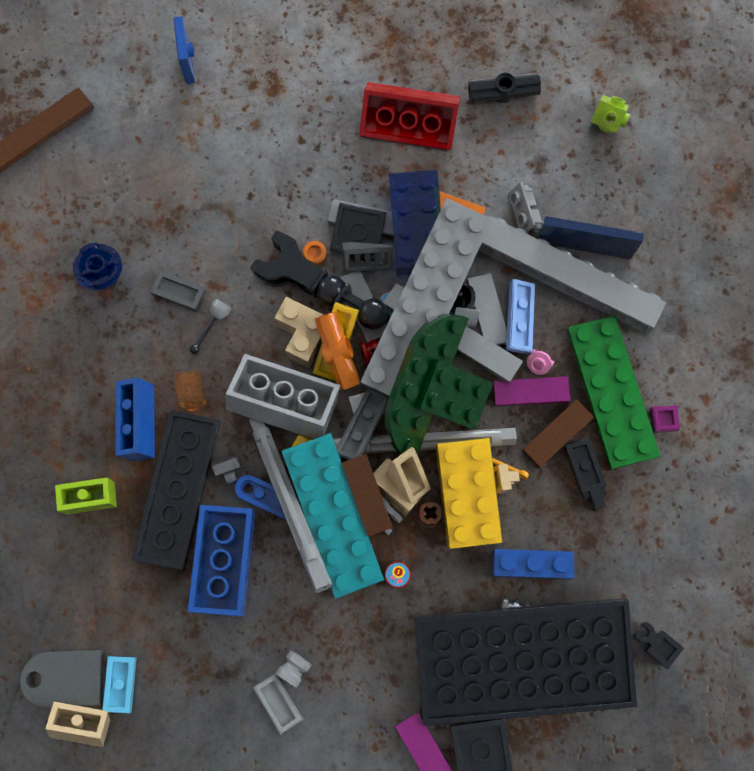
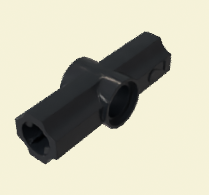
M504 72L496 78L471 80L468 82V94L471 103L490 100L507 103L512 98L536 96L541 93V80L538 73L513 76L510 73Z

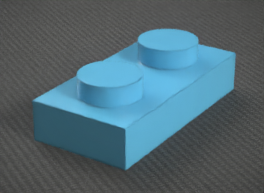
M108 656L103 711L132 713L137 657Z

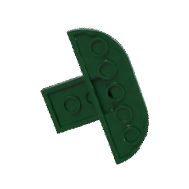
M456 314L439 315L437 319L429 324L425 323L422 325L409 343L385 410V428L389 430L392 447L400 455L412 447L418 456L433 414L476 430L493 383L452 366L469 320L465 316Z

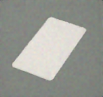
M457 307L455 314L469 318L466 326L470 329H476L479 310Z

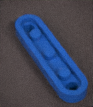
M251 475L242 476L237 480L235 492L241 500L286 520L273 485ZM252 485L253 491L249 494L245 493V487Z

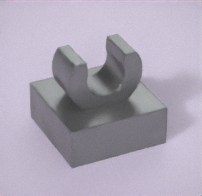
M237 453L212 462L215 476L223 473L227 484L237 481L234 469L240 467Z

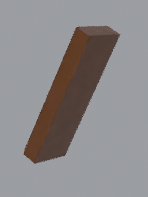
M576 399L525 446L522 451L540 469L583 429L594 416Z
M367 454L342 462L368 537L393 528Z

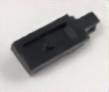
M590 439L565 445L564 449L580 494L584 500L589 499L593 511L603 509L606 505L602 495L606 494L605 487L607 485Z

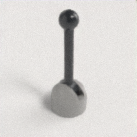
M216 298L210 306L212 318L197 342L191 345L190 352L192 354H197L200 351L199 346L216 319L227 317L232 309L231 307Z

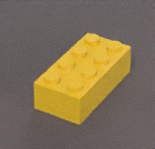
M490 438L435 444L447 546L453 549L502 543Z

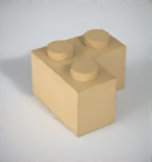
M285 297L274 319L278 328L293 334L285 350L287 358L309 369L322 344L314 319L323 314Z

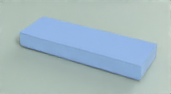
M512 279L509 282L506 351L527 355L532 353L535 283Z

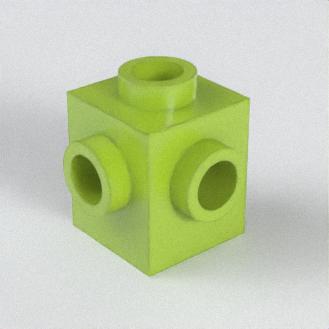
M603 95L591 122L599 125V129L604 132L612 133L613 131L617 133L620 126L625 127L630 117V114L626 113L629 105L625 104L626 101L619 97L612 96L610 98Z

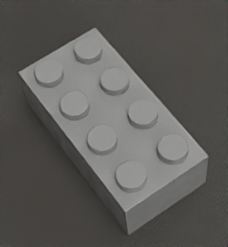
M244 354L226 392V410L315 439L323 436L326 432L338 402L340 385Z

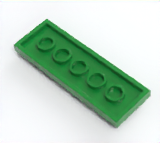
M616 316L568 327L567 333L609 469L613 470L659 458L660 453Z

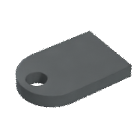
M104 650L43 652L35 655L26 663L21 673L20 686L23 695L30 703L39 707H52L53 702L76 706L102 705ZM33 672H38L42 678L40 685L36 688L32 687L29 683V677Z

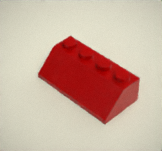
M368 82L364 89L359 136L452 150L460 96Z

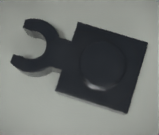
M642 622L641 625L647 630V635L642 637L640 634L634 633L633 637L638 642L647 643L649 646L645 652L665 669H669L684 647L664 631H660L656 635L651 624Z

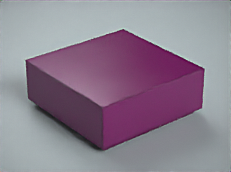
M677 405L650 408L653 433L680 430Z

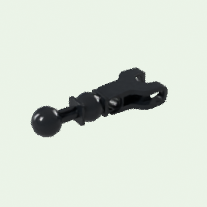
M275 231L271 237L274 247L281 252L280 257L270 263L257 259L250 266L251 271L257 278L272 287L291 284L315 298L318 297L324 305L334 306V303L337 302L359 310L357 317L359 323L367 329H379L386 324L388 309L381 300L371 298L364 301L353 295L350 284H345L339 276L328 275L327 271L302 257L296 240L280 231Z

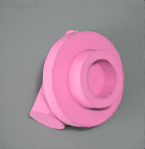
M535 349L532 350V353L527 358L529 370L538 375L546 374L554 364V361L551 360L547 353L536 351Z

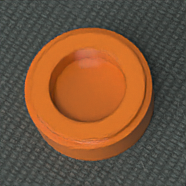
M311 241L303 248L302 253L305 259L318 266L325 262L327 251L321 242Z

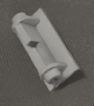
M519 182L508 193L510 204L516 217V223L519 228L527 232L531 229L533 232H538L543 221L538 209L531 210L530 208L536 206L533 190L528 185H523L522 182Z

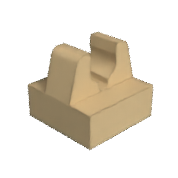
M507 464L493 467L496 494H502L511 490V485L514 482L520 481L518 471H509Z

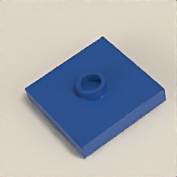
M174 17L178 61L185 82L192 84L195 83L192 57H195L193 42L189 40L183 17Z

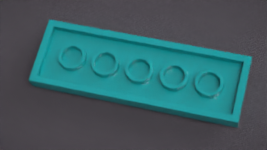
M331 433L282 450L310 531L331 580V589L335 599L383 581V575Z

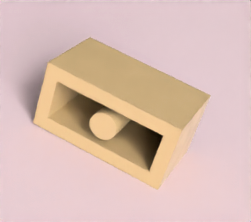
M53 702L45 729L49 738L103 747L110 724V717L108 711Z

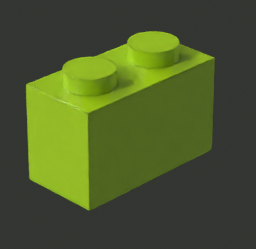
M109 478L55 485L57 511L65 515L117 507L115 482Z

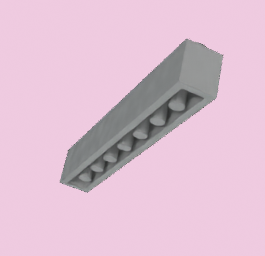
M488 216L493 220L478 251L611 317L616 316L617 320L647 335L653 330L666 305V302L662 301L658 295L646 293L631 282H623L617 279L613 273L601 271L595 268L591 262L581 261L573 257L566 250H558L552 247L546 240L536 239L530 236L524 229L514 228L501 218Z

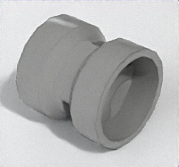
M290 650L286 656L287 663L280 666L276 674L297 688L302 681V673L308 672L312 664Z

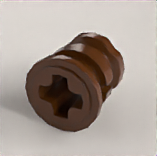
M435 502L424 503L417 511L419 524L428 529L438 526L442 520L441 507ZM433 509L436 519H425L426 512L424 510L431 511Z

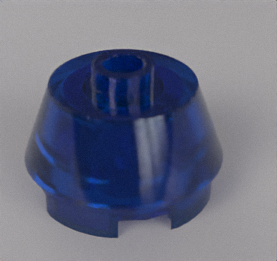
M97 242L89 243L80 248L73 262V273L77 282L90 290H107L113 287L119 280L122 272V260L119 253L111 246L98 244Z

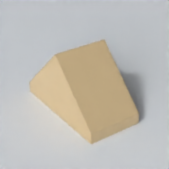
M411 447L391 462L386 475L409 503L412 504L431 489L414 448Z

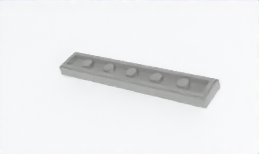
M397 283L383 302L392 312L404 290ZM466 326L457 352L505 382L510 383L523 361Z

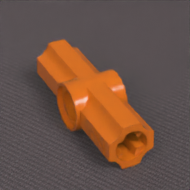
M336 311L316 317L314 320L323 343L321 345L322 353L326 363L332 368L336 383L340 385V390L360 384V379L352 359V346L347 336H344Z

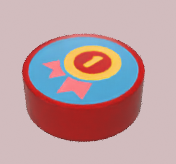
M399 561L389 564L385 570L386 582L393 588H402L408 584L411 577L409 567Z

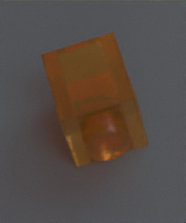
M200 370L174 374L178 404L182 408L197 410L201 408V405L207 404L204 379Z

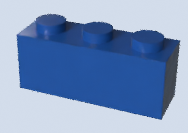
M140 378L116 381L115 456L130 461L155 458L154 385Z
M494 549L491 551V578L574 579V552Z

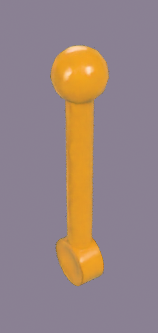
M492 458V463L495 465L505 464L495 458ZM508 465L509 471H518L521 479H528V472Z

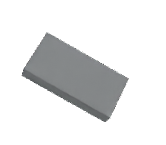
M276 673L253 687L280 735L304 720Z

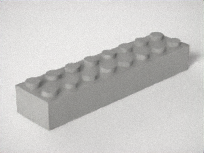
M446 198L362 377L361 385L388 397L390 396L410 341L425 323L429 324L437 319L439 315L450 313L493 219Z

